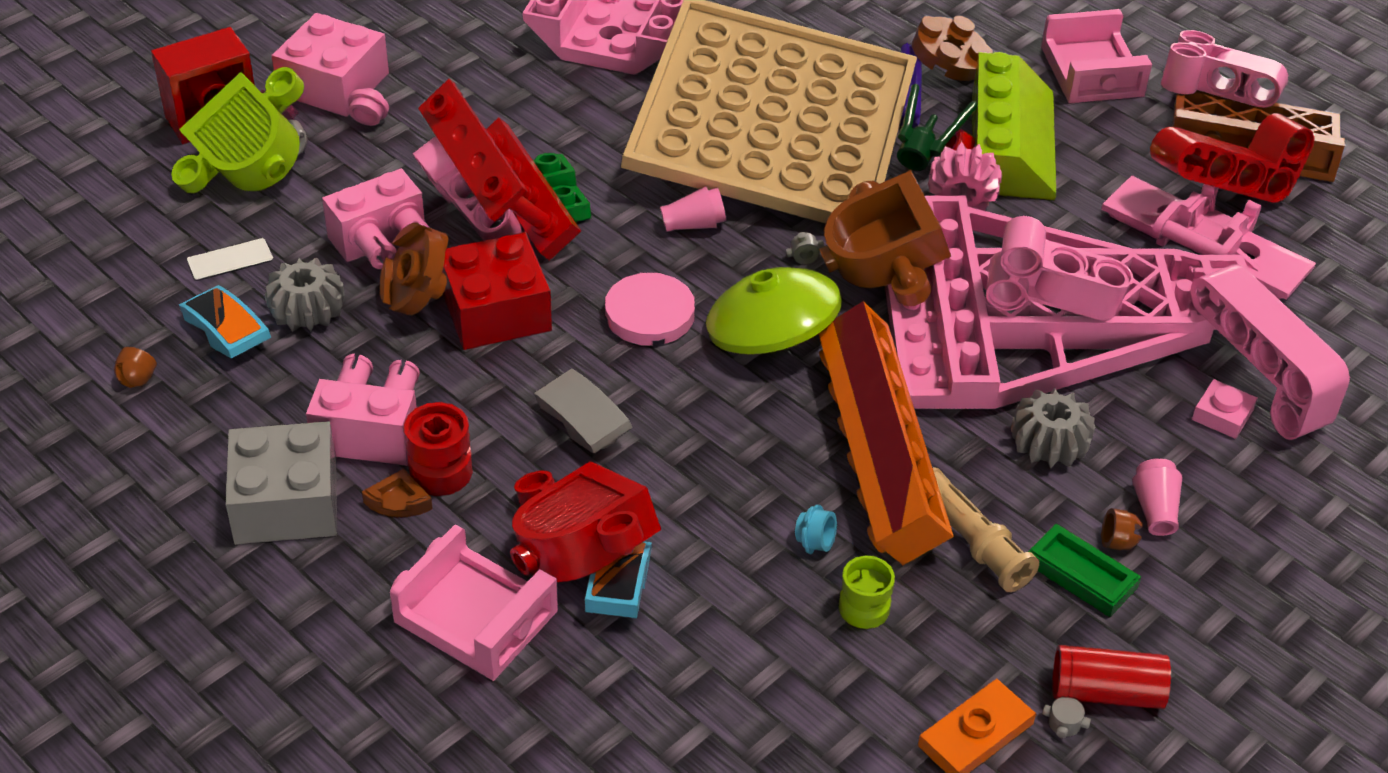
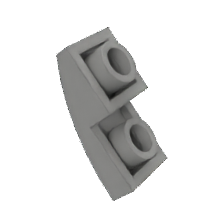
M570 369L534 393L540 408L563 422L569 437L592 453L611 446L617 441L619 436L632 428L630 420L611 399L574 369Z

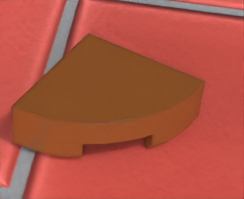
M404 468L362 491L363 503L371 510L382 515L411 517L433 509L432 498Z

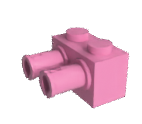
M402 168L322 197L328 239L346 262L366 256L374 268L382 269L383 264L377 256H380L383 261L385 257L394 259L397 250L392 242L405 226L411 223H418L429 227L424 219L422 192Z
M355 354L346 356L337 381L319 379L306 412L307 423L330 421L335 457L408 466L404 423L407 416L417 408L414 387L420 376L419 368L414 363L406 360L402 374L399 375L402 361H393L389 367V374L384 387L367 385L368 379L373 372L372 362L365 356L359 355L356 366L352 369Z

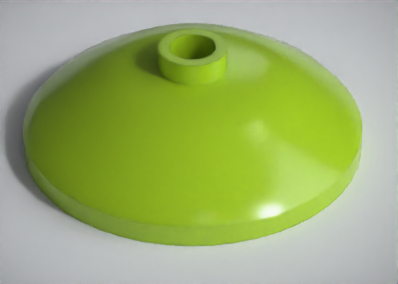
M777 267L755 272L738 281L715 301L706 319L709 337L719 348L739 354H762L795 346L814 337L834 321L842 303L839 288L827 276L809 269Z

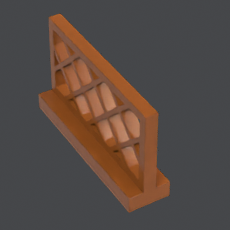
M1196 90L1193 94L1176 93L1172 127L1249 148L1261 122L1267 116L1274 113H1279L1310 129L1315 136L1313 149L1300 173L1302 177L1334 182L1345 147V138H1340V114L1280 103H1274L1272 106L1265 108L1255 107Z

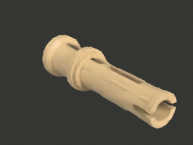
M933 467L949 523L970 544L972 557L979 564H987L999 577V585L1006 592H1014L1027 585L1038 571L1039 560L1031 552L1024 553L1011 540L1012 533L1004 525L989 521L950 482L939 468Z

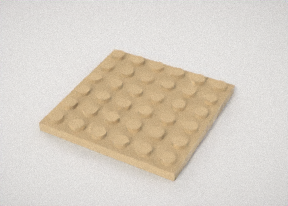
M683 0L623 153L621 168L697 189L705 186L708 190L718 188L720 195L826 223L834 209L849 198L851 190L857 184L864 181H876L879 184L885 182L917 57L706 0Z

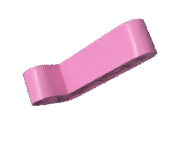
M1233 264L1195 279L1191 284L1190 291L1195 308L1277 387L1270 415L1278 433L1285 439L1294 440L1333 423L1339 412L1350 380L1349 371L1343 359L1241 265Z

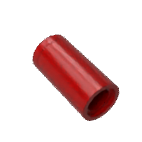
M1067 645L1057 646L1052 677L1054 699L1071 697L1082 702L1155 709L1166 708L1171 684V665L1168 655Z

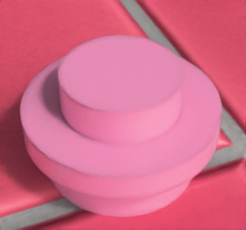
M374 89L354 90L348 98L349 114L361 124L377 125L388 114V102L381 93Z

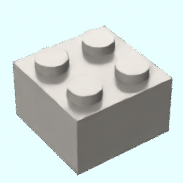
M330 421L229 429L226 509L235 545L337 536L336 457Z

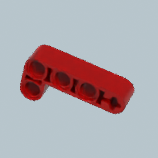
M1274 113L1267 116L1261 122L1249 148L1168 126L1159 131L1152 140L1150 155L1154 161L1185 179L1264 201L1278 203L1284 200L1294 188L1313 149L1315 136L1310 129L1279 113Z

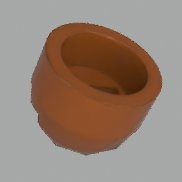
M124 347L115 361L114 374L121 385L129 388L142 386L152 377L157 362L150 354L141 349Z
M1110 508L1102 524L1101 540L1103 547L1115 550H1130L1134 548L1142 538L1140 535L1134 534V531L1142 529V522L1135 514L1125 510Z

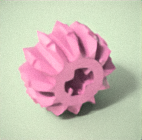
M961 141L956 151L945 146L941 156L934 157L930 167L931 175H929L928 187L930 188V193L935 194V196H966L968 207H975L985 211L989 202L996 201L999 195L1002 171L1000 170V165L996 164L994 152L982 154L980 144L973 149H966Z

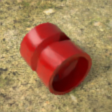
M427 403L415 408L407 416L404 423L409 475L428 495L443 496L460 491L469 483L473 474L468 417L462 409L449 403Z

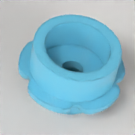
M821 505L811 506L807 512H802L799 515L795 527V537L798 542H802L806 553L813 554L814 550L827 552L831 549L837 532V518L834 512L824 510Z

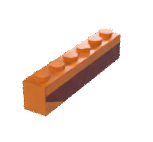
M862 301L835 318L828 327L819 333L823 348L819 351V355L830 373L832 382L828 384V389L839 406L841 416L837 418V422L842 433L848 439L851 450L847 453V459L851 468L857 474L860 488L857 489V496L869 516L871 525L867 527L868 536L880 553L887 552L900 564L905 565L954 536L889 326Z

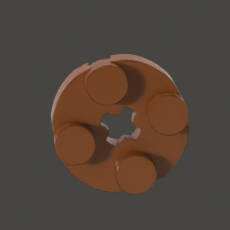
M924 16L912 40V49L925 66L933 70L936 64L947 70L944 75L945 77L959 81L975 79L979 52L993 53L984 39L974 31V23L963 16H955L953 20L946 17Z
M411 223L405 226L397 234L392 244L399 246L395 253L394 259L385 257L380 275V296L383 303L391 305L392 307L389 309L408 316L421 311L427 305L430 298L439 299L447 283V277L442 271L445 251L448 245V236L446 233L418 223Z

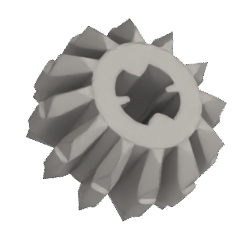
M298 258L297 263L292 265L281 263L280 271L269 273L265 299L266 305L270 308V313L275 318L277 325L287 324L292 332L300 327H307L311 332L314 325L329 326L331 317L341 315L343 296H345L343 282L340 281V276L335 272L333 264L321 265L318 258H314L310 262H302Z
M1055 387L1050 394H1045L1035 389L1033 395L1030 398H1022L1016 408L1015 417H1013L1011 424V438L1016 440L1017 452L1029 453L1031 464L1043 460L1047 461L1051 469L1059 461L1065 466L1071 467L1073 461L1076 458H1084L1090 448L1091 439H1093L1095 431V418L1090 416L1089 404L1076 403L1074 393L1063 396L1058 394Z

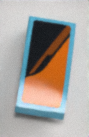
M219 285L179 304L184 320L205 331L210 346L230 358L271 338L269 329L255 313L234 294Z
M642 542L634 548L631 554L622 555L599 571L590 574L585 596V612L631 618L638 617L642 589H645L652 542Z

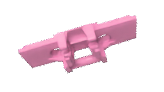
M1131 176L1102 204L1101 210L1107 212L1110 217L1157 239L1156 244L1162 247L1172 240L1201 255H1243L1248 271L1278 299L1284 298L1287 300L1316 265L1315 262L1252 233L1261 211L1260 204L1248 200L1243 213L1237 212L1233 217L1215 210L1216 196L1219 188L1203 184L1201 194L1193 191L1188 199L1182 200ZM1245 253H1248V254L1253 255V256L1255 257V259H1251V258H1250L1247 254H1245Z

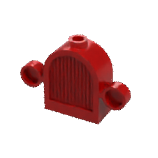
M591 461L556 483L552 473L549 471H535L524 475L514 485L521 507L513 517L512 527L519 544L510 550V555L518 570L526 576L529 574L534 576L540 569L555 577L557 582L579 579L599 571L622 555L631 554L636 546L661 531L648 488Z

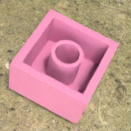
M315 13L271 55L274 71L281 67H289L303 80L304 91L297 100L298 102L345 117L349 115L348 98L352 91L364 88L374 89L389 74L384 33L319 13Z

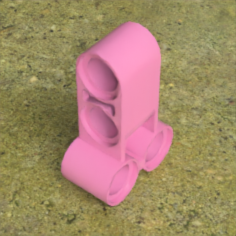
M1185 30L1180 32L1178 43H1173L1170 47L1161 85L1168 91L1178 94H1193L1196 90L1255 107L1265 108L1272 106L1279 99L1288 83V73L1286 68L1277 61L1216 45L1215 39L1209 34L1195 30ZM1218 68H1230L1236 78L1227 79L1223 77ZM1267 78L1274 83L1275 89L1267 90L1262 88L1257 79Z
M436 136L412 154L443 198L449 204L451 202L484 241L522 233L521 225L510 209L496 220L504 219L499 226L490 228L494 221L488 217L475 196L466 198L472 191Z
M1020 216L1008 221L1004 228L1002 250L992 256L989 264L986 298L993 307L999 310L1011 311L1022 307L1027 300L1098 320H1108L1116 315L1134 279L1131 270L1125 264L1113 258L1046 240L1044 225L1033 217Z

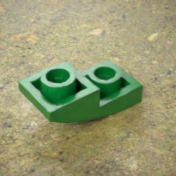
M555 153L538 155L533 160L574 221L590 219V202L577 187L575 169L564 155Z

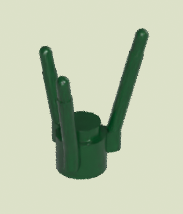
M913 84L907 102L903 126L897 136L902 142L897 151L898 161L910 170H925L931 158L940 156L944 146L977 108L975 101H972L940 138L936 140V136L932 132L938 120L936 114L930 116L924 127L912 128L919 93V85Z

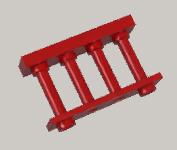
M451 79L443 83L418 107L491 220L495 222L508 209L513 211L539 253L548 260H551L581 232V229L510 126L498 117L486 129Z

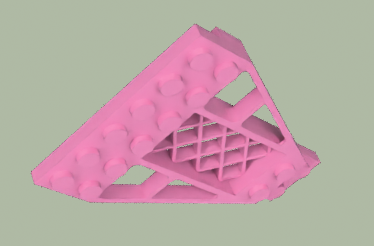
M925 196L942 228L952 257L923 269L931 285V293L923 303L916 306H904L897 301L891 284L885 285L891 335L914 409H996L1019 402L1022 398H1030L1035 389L1048 393L1054 387L1058 390L1210 343L1213 330L1217 329L1195 308L1190 293L1191 284L1197 278L1233 264L1241 265L1247 270L1248 268L1243 255H1198L1178 249H1133L1044 226L1046 240L1122 262L1133 274L1132 284L1116 315L1108 320H1098L1061 310L1056 314L1043 306V304L1027 300L1022 307L1009 313L993 307L984 296L983 288L987 289L990 259L995 253L1001 251L1002 248H976L973 231L1003 238L1005 225L1013 218L968 207L966 196ZM1140 301L1153 310L1148 314L1133 304ZM994 349L1047 350L1051 354L1053 369L1007 383H1000ZM1064 349H1116L1073 363L1066 362Z

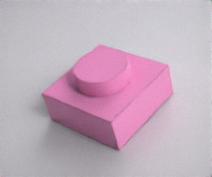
M1213 379L1195 407L1192 420L1236 439L1254 411L1258 398Z

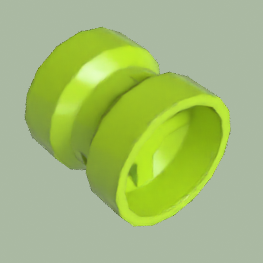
M865 555L855 557L844 567L839 612L848 624L857 628L870 629L880 626L887 620L890 614L895 574L892 567L886 561L875 556Z

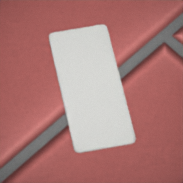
M261 238L187 258L194 279L199 280L271 261L273 257L265 239Z

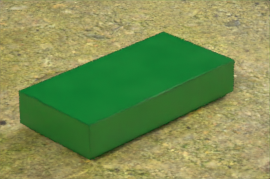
M1057 523L1028 551L1039 560L1038 572L1108 617H1111L1139 587L1140 575Z

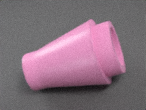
M705 186L669 205L660 207L666 232L685 229L717 228V223L726 221L725 210L718 188L708 190Z
M1150 459L1144 461L1137 466L1136 475L1133 477L1132 483L1146 517L1148 531L1156 536L1171 535L1179 529L1178 512L1182 474L1176 470V465L1170 460Z

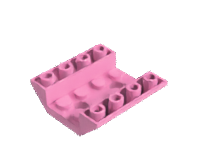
M530 0L522 16L525 23L561 60L636 75L661 59L683 0Z

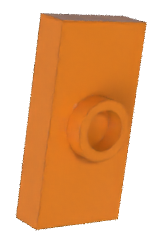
M996 678L920 734L918 747L946 773H970L1032 726L1036 712Z

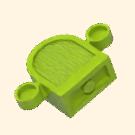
M281 67L273 71L266 80L265 93H261L242 72L231 80L179 129L199 151V155H187L179 159L173 166L172 180L187 193L199 192L219 172L235 187L245 191L263 190L282 180L293 167L300 147L299 135L295 127L282 114L292 103L301 97L304 91V82L293 69Z

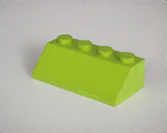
M979 52L972 101L977 103V108L972 113V136L975 138L974 147L980 144L982 154L994 152L996 164L1000 165V170L1002 171L999 195L1055 200L1056 164L1053 91L1020 56L1008 55L1003 52Z

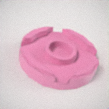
M639 273L625 277L611 287L605 298V316L608 319V326L611 331L624 341L641 346H653V341L663 339L664 344L676 341L689 331L694 322V296L688 286L674 277L661 273Z

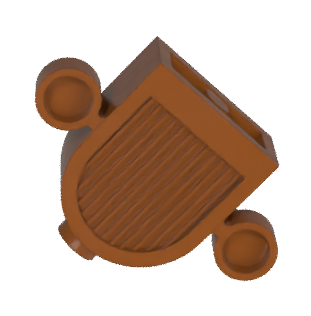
M911 170L881 184L876 181H864L857 184L851 190L849 198L837 206L829 216L824 229L827 245L819 248L829 273L838 270L847 282L864 288L882 287L891 284L897 301L904 306L919 305L929 297L931 285L923 269L952 257L942 228Z

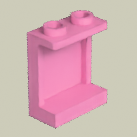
M1121 10L1053 14L1047 16L1041 48L1068 103L1145 97L1152 63L1147 55L1132 56L1120 33L1123 21Z
M454 525L443 537L433 540L427 548L425 555L409 571L405 570L397 576L390 590L394 623L492 681L505 670L558 612L557 579L539 569L529 581L520 578L469 549L466 545L465 529L458 525Z

